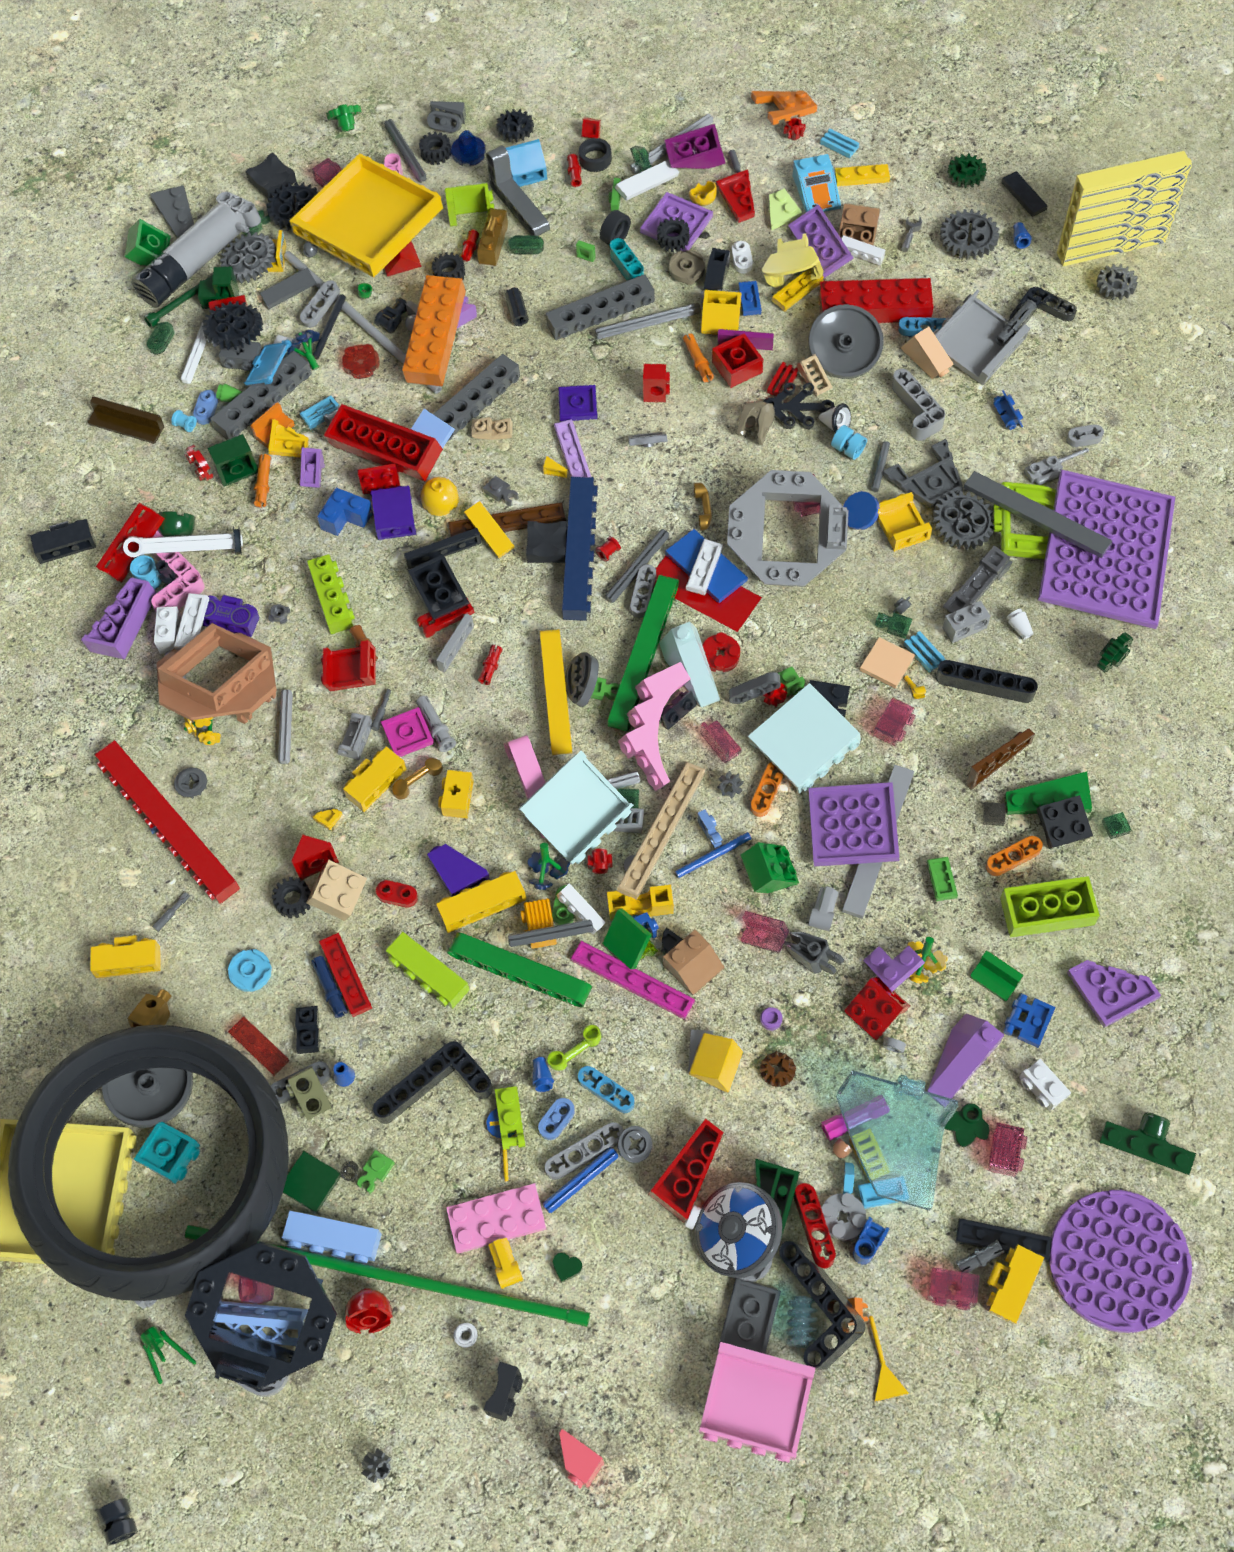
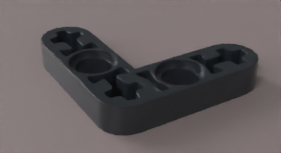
M1031 287L1010 314L1009 322L1027 300L1034 301L1036 308L1019 329L1029 321L1037 308L1068 322L1075 318L1077 307L1073 303L1040 287ZM1047 302H1054L1056 306L1051 307L1047 305Z

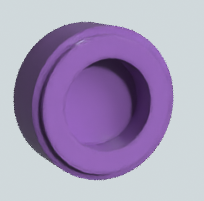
M774 1007L764 1009L760 1017L761 1025L770 1031L778 1029L782 1024L781 1012Z

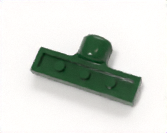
M1150 1112L1143 1114L1137 1130H1131L1106 1121L1099 1143L1190 1175L1197 1154L1169 1144L1166 1141V1136L1170 1127V1121L1165 1117Z

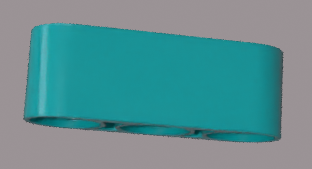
M621 238L613 239L610 242V258L626 281L644 275L643 265L627 243Z

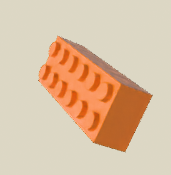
M426 275L402 370L407 383L443 387L466 293L462 279Z

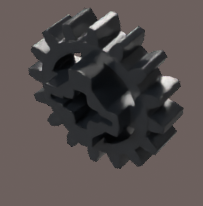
M512 109V112L506 110L505 115L501 113L500 118H497L496 128L498 135L502 136L503 140L508 138L509 142L515 140L518 143V139L525 141L524 137L529 138L530 133H533L534 121L527 111L522 113L521 109L518 111Z

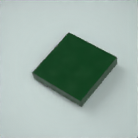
M303 1151L287 1175L283 1194L317 1214L342 1174Z

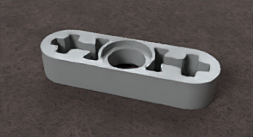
M326 281L301 312L300 320L305 327L312 328L316 326L339 296L340 288L335 281ZM324 301V305L316 307L317 302Z
M643 565L638 571L630 604L631 614L636 618H643L645 616L654 590L656 569L652 565ZM647 572L650 573V575L648 576V582L645 581V575ZM640 588H647L649 592L641 595L638 593V590ZM639 601H642V608L637 610Z

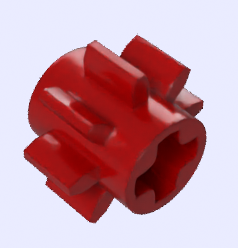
M791 118V120L786 121L784 134H788V139L798 140L800 136L804 137L806 124H802V119Z
M781 683L778 689L764 694L763 696L766 697L764 702L775 707L783 703L788 692L783 690L785 685Z
M606 849L592 850V855H587L588 869H592V872L595 874L607 873L608 868L613 867L612 854H608Z

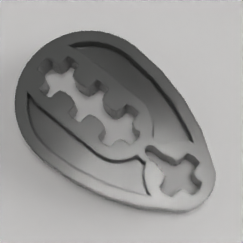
M587 652L576 655L569 663L565 673L567 695L572 703L579 707H584L588 704L594 692L599 671L597 658Z

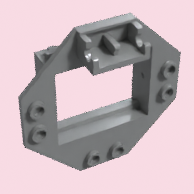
M771 470L729 506L727 545L747 565L749 571H752L764 585L805 587L846 551L848 510L839 503L811 472ZM765 500L820 503L817 563L762 561Z

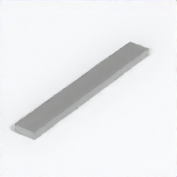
M894 765L889 782H893L896 823L914 775L913 770ZM883 862L862 863L858 865L842 910L843 913L863 919Z

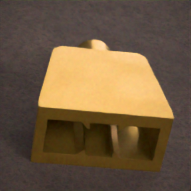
M163 989L158 992L157 996L150 993L145 994L127 1018L130 1027L165 1025L170 1017L167 1003L172 997L171 994Z

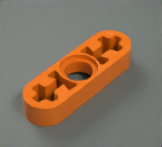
M772 762L767 765L751 801V812L757 817H763L768 814L784 778V775L779 770L774 780L771 779L772 771L775 768L778 769ZM764 785H771L774 790L771 793H765L762 787ZM761 798L765 799L764 805L759 810L757 809V805L760 804Z
M1029 836L990 856L986 864L987 872L992 876H1000L1040 854L1043 846L1042 841L1036 836ZM1029 843L1031 845H1036L1035 850L1033 848H1030L1026 850V853H1024V850L1028 848ZM1012 851L1017 852L1020 855V859L1017 861L1011 860L1008 854ZM1003 858H1004V861H1005V862H1003V863L1000 865V868H999V869H998L997 867H994V868L992 867L993 862H994L995 864H999V863L1002 862V860H1003Z

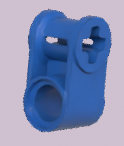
M869 1216L853 1249L854 1260L861 1265L870 1263L879 1246L881 1247L890 1228L882 1227ZM858 1248H867L870 1252V1255H861L858 1251Z

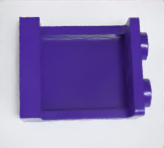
M409 486L371 491L378 540L417 535Z

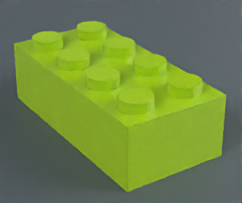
M1089 876L1004 888L1000 897L1010 938L1094 926L1100 917Z

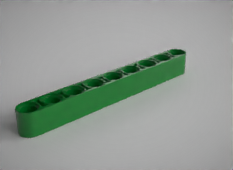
M663 575L658 576L609 715L608 727L628 732L631 726L627 713L637 706L640 700L635 687L646 679L649 674L678 590L679 579Z

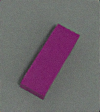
M718 329V345L745 333L756 349L773 351L774 333Z

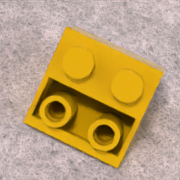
M704 291L701 334L718 335V329L739 330L741 292Z

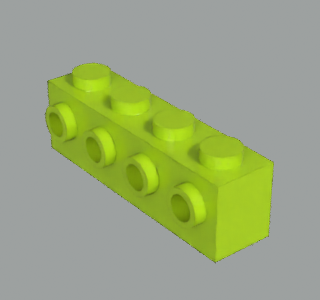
M330 554L308 560L307 563L331 635L352 628V620L355 617L352 608H347L346 604L350 602L347 593H342L341 588L344 587L341 576L337 577L336 572H339L336 560L332 561Z

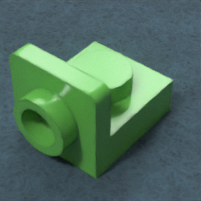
M793 667L778 673L781 683L785 685L783 690L788 692L786 697L796 695L804 688L805 679L803 677L799 678Z

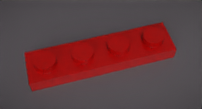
M339 932L320 940L319 943L352 1017L373 1009Z

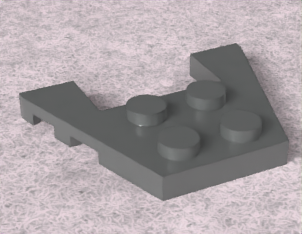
M947 439L931 446V452L939 460L933 466L911 477L907 476L898 463L883 471V476L905 492H912L915 499L929 508L936 506L940 499H944L946 494L951 496L952 492H955L957 495L960 491H963V485L957 467L954 465L952 453L948 448Z

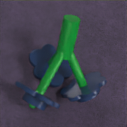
M313 330L297 333L292 340L291 347L287 350L288 355L295 351L297 354L306 357L313 371L318 369L319 365L312 354V343L319 341L320 333ZM300 343H302V345H303V347H304V349H305V352L299 350V348H300V346H301Z
M545 842L541 843L539 854L533 852L531 858L527 861L528 866L532 868L534 873L540 872L539 879L529 880L528 883L533 884L535 889L546 890L553 886V883L544 880V875L549 871V866L553 865L549 875L557 880L568 873L570 862L564 857L555 862L549 857L548 844Z

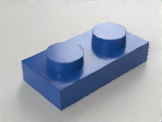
M757 281L739 282L738 288L739 292H741L743 316L761 314L762 309Z

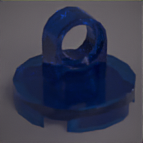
M465 130L451 146L452 158L462 166L463 163L469 164V166L477 165L485 158V143L471 131Z

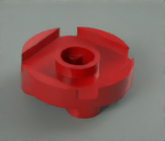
M192 444L186 448L187 452L184 456L189 464L193 463L196 470L194 472L200 481L204 479L207 482L213 478V474H208L207 470L210 469L208 463L199 450L194 451L196 446Z
M719 632L703 642L702 646L711 671L729 672L738 665L741 649L738 642L724 632ZM723 650L725 656H717V651Z

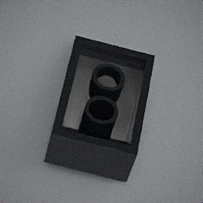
M444 554L408 570L410 582L433 620L469 605V601Z

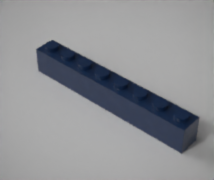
M571 477L562 604L563 620L587 621V613H591V601H588V596H592V584H589V579H593V567H590V562H594V551L591 550V546H595V534H592V529H596V518L593 517V513H597V501H594V497H598V485H594V477Z

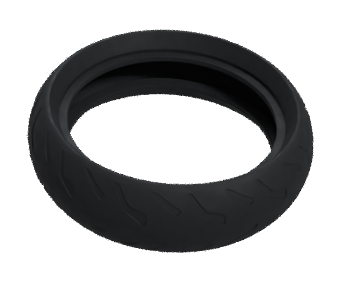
M146 1025L126 1028L103 1035L83 1045L58 1063L37 1086L24 1107L15 1128L9 1154L8 1183L15 1217L26 1240L38 1257L57 1275L85 1291L103 1297L127 1301L159 1300L178 1296L193 1290L200 1270L257 1243L267 1229L278 1208L287 1178L289 1149L286 1122L279 1101L264 1075L241 1052L210 1034L173 1025ZM150 1068H175L201 1075L220 1086L230 1095L242 1111L247 1126L249 1154L244 1180L235 1200L224 1216L209 1231L192 1243L169 1253L151 1257L136 1258L111 1255L99 1251L76 1238L61 1217L55 1201L52 1184V1166L57 1143L64 1127L76 1109L103 1085L134 1071Z

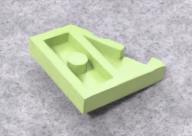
M785 188L769 195L771 230L802 216L801 210Z

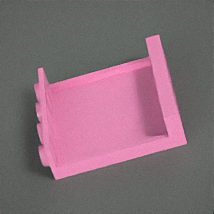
M720 1342L699 1434H702L703 1439L715 1443H717L718 1439L727 1441V1446L741 1449L742 1446L751 1448V1453L757 1455L774 1454L775 1459L778 1461L789 1463L790 1459L795 1460L815 1368Z

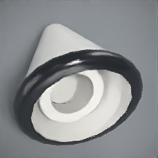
M841 403L821 413L819 420L836 433L842 425L850 427L851 410L847 404Z

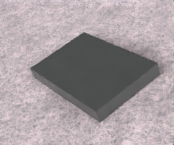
M736 1278L718 1349L720 1342L766 1354L781 1291Z

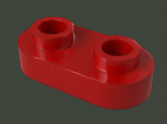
M384 880L376 887L377 897L383 903L409 908L418 901L417 891L411 885ZM390 888L388 892H383V889ZM404 893H410L408 897H403Z

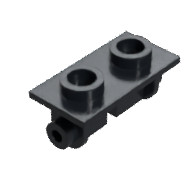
M691 690L679 693L671 701L672 707L667 705L663 708L659 722H664L667 730L697 706Z

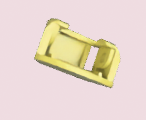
M806 233L802 234V239L783 243L782 239H778L777 253L771 254L762 268L767 284L772 287L784 286V275L797 273L811 268V280L819 279L824 273L814 248L808 246Z

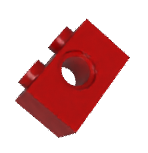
M644 364L643 402H666V395H670V372H666V364Z

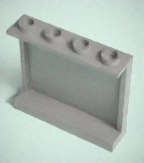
M976 290L973 295L969 294L965 298L962 306H957L952 314L953 316L951 318L947 317L942 324V328L940 330L936 329L934 335L953 364L983 386L1026 339L1031 328L1024 324L1021 329L1018 328V332L1011 336L1004 346L997 344L995 341L996 336L1000 334L1005 323L1009 321L977 298L979 290Z

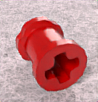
M611 536L607 538V541L601 547L595 548L596 554L604 562H607L615 551L621 550L619 542Z

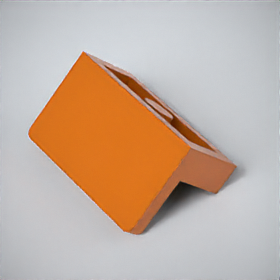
M278 402L251 424L255 439L266 448H269L273 419L277 420L285 428H292L295 425L294 421L283 413Z

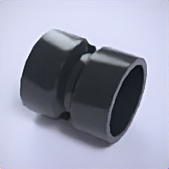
M127 1498L108 1503L96 1511L100 1525L105 1526L103 1535L107 1546L123 1542L138 1533L134 1518L129 1517L132 1511Z

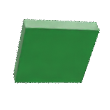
M622 908L617 910L602 944L632 970L637 967L652 934Z

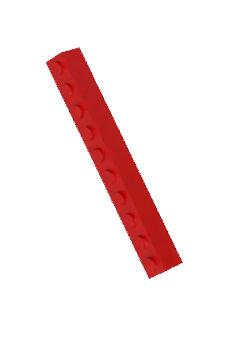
M115 740L95 754L99 761L96 763L103 773L106 771L109 773L108 779L115 787L120 786L122 790L119 792L127 801L129 799L132 800L133 804L131 806L138 815L143 813L145 816L143 820L149 828L155 827L158 832L155 834L162 843L166 841L170 845L167 847L174 857L179 856L182 859L180 864L187 872L191 870L194 873L192 878L199 886L203 884L206 887L204 892L212 901L216 899L221 904L240 890L238 883Z

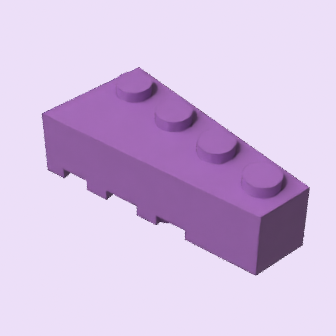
M129 579L117 594V600L111 606L108 605L104 610V616L99 622L96 620L92 625V631L88 635L85 634L81 639L90 652L125 660L152 605V597L157 594L151 584L146 580Z

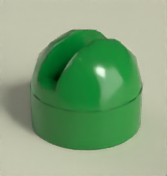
M368 283L359 284L357 290L359 297L362 299L370 298L372 286Z

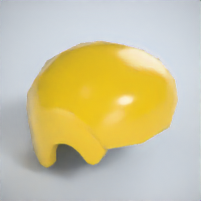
M707 181L705 185L697 183L695 188L689 192L692 203L699 206L712 204L716 198L717 186L712 181Z

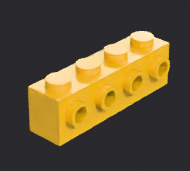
M516 871L504 872L494 880H485L475 888L464 889L453 897H445L436 905L447 932L450 933L527 899Z

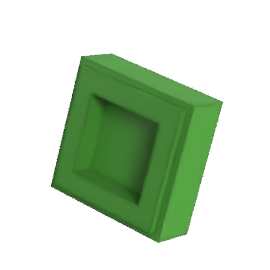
M578 240L576 244L577 257L594 262L596 258L595 245Z

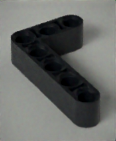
M451 1041L380 1097L373 1105V1112L380 1123L389 1124L453 1071L479 1099H486L492 1094L491 1080L460 1043ZM459 1051L457 1057H449L450 1052ZM442 1065L440 1071H431L433 1066ZM465 1067H473V1071L469 1074L462 1072ZM418 1079L425 1080L424 1084L421 1086L414 1085L415 1081ZM484 1082L488 1084L484 1090L476 1089L479 1083ZM406 1093L407 1097L404 1100H397L399 1094ZM382 1108H390L386 1115L379 1114Z
M785 1241L779 1249L781 1259L832 1323L806 1349L803 1355L805 1365L814 1367L817 1370H826L864 1334L866 1325L863 1318L823 1268L815 1264L812 1254L803 1244ZM795 1247L796 1255L792 1258L791 1250ZM809 1265L810 1273L806 1276L805 1268ZM823 1283L825 1290L823 1294H820L819 1287ZM838 1301L840 1307L838 1312L835 1313L833 1307ZM851 1320H853L854 1329L850 1332L848 1329V1324ZM836 1336L838 1343L837 1346L833 1348L831 1342L833 1337ZM819 1352L821 1359L819 1364H816L815 1355Z

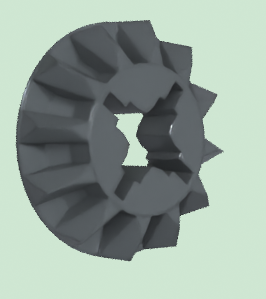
M191 767L182 770L176 776L174 786L178 794L184 798L190 797L193 799L197 795L201 796L204 789H207L208 780L206 774L201 769ZM191 777L195 782V784H193L192 789L189 787V785H186L190 784Z
M631 1126L624 1129L618 1137L617 1148L619 1149L620 1156L627 1160V1162H642L650 1155L652 1138L646 1129L640 1126ZM631 1139H640L637 1143L638 1150L635 1148L629 1149V1146L632 1144Z

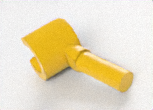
M906 675L904 679L912 689L913 698H925V687H917L910 677Z

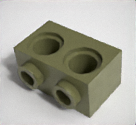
M312 1066L288 1078L289 1084L286 1085V1088L291 1097L296 1096L299 1104L295 1106L301 1117L305 1116L309 1120L332 1108ZM300 1078H306L309 1081V1086L305 1090H300L297 1088L296 1082ZM311 1098L319 1101V1106L314 1110H310L306 1106V1102Z

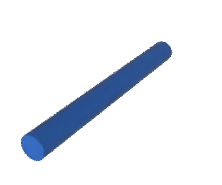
M747 832L675 871V874L679 879L748 842L752 838Z

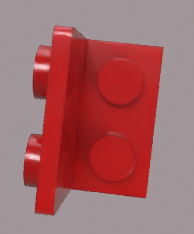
M396 464L357 470L363 495L371 494V491L401 486Z
M874 977L866 983L844 1011L871 1037L878 1040L898 1015L905 1013L911 1005L895 991H891L879 977Z

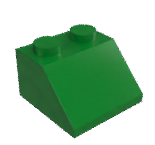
M139 219L128 230L124 257L138 265H148L170 245L171 235Z

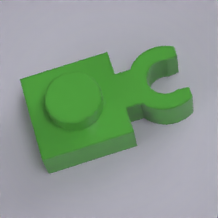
M597 677L591 698L602 700L605 695L610 700H615L617 694L612 693L611 690L618 691L620 685L617 683L607 685L606 679Z
M375 1150L363 1167V1171L367 1174L358 1179L357 1186L361 1188L363 1183L369 1182L370 1186L367 1188V1192L371 1194L375 1189V1181L383 1182L395 1162Z

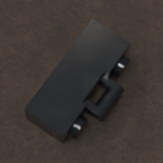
M87 518L70 524L69 521L49 526L50 531H40L30 535L34 554L40 564L97 547Z

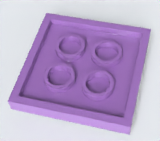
M666 192L641 226L640 233L657 240V227L661 221L664 223L666 218L669 221V217H673V220L677 217L679 221L683 219L684 223L687 222L690 229L688 246L685 245V249L680 248V250L687 252L712 219L713 211ZM669 233V234H667V235H668V236H671V237H676V236H678L679 234H678V233Z

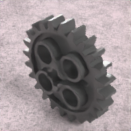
M964 209L963 213L957 210L956 216L951 213L950 218L946 217L945 222H942L940 241H943V247L947 246V252L953 251V256L959 254V258L965 256L966 260L969 259V256H972L975 260L977 255L983 258V254L989 255L990 251H994L1000 235L998 233L999 227H996L997 222H992V217L986 218L987 213L980 215V210L977 213H974L973 209L970 212ZM969 223H972L970 246H968Z
M248 232L247 237L242 234L241 239L235 238V243L230 242L231 247L225 248L227 253L221 254L223 258L220 259L222 263L220 266H232L236 281L239 280L242 284L244 280L249 283L252 278L256 281L257 276L262 278L263 272L268 273L267 268H273L271 263L276 262L274 257H276L277 248L268 235L264 236L263 233L258 235L255 232L252 236Z
M962 491L959 492L958 496L955 492H952L951 496L946 494L944 499H940L938 504H936L932 514V524H935L934 531H940L938 537L944 536V543L949 540L950 547L954 544H957L958 549L964 546L965 550H968L970 545L973 549H976L977 545L982 547L984 542H988L994 532V516H992L994 510H988L990 504L984 505V498L977 500L976 494L973 497H970V492L963 495Z

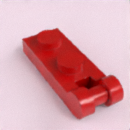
M469 602V605L434 620L435 623L431 625L429 622L433 619L429 613L418 617L416 622L419 627L423 628L425 637L429 638L437 631L462 620L466 613L472 615L475 612Z

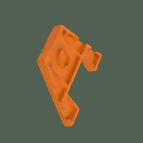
M751 91V98L756 104L774 102L779 108V111L768 112V120L772 125L779 124V120L782 119L785 122L789 121L791 116L798 115V117L817 112V104L805 91Z

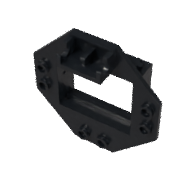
M259 1241L199 1271L185 1317L215 1370L214 1378L219 1379L222 1377L257 1388L256 1391L261 1392L263 1387L323 1358L337 1312L322 1287L323 1279H319L316 1276L305 1255ZM231 1273L312 1298L295 1351L214 1326Z

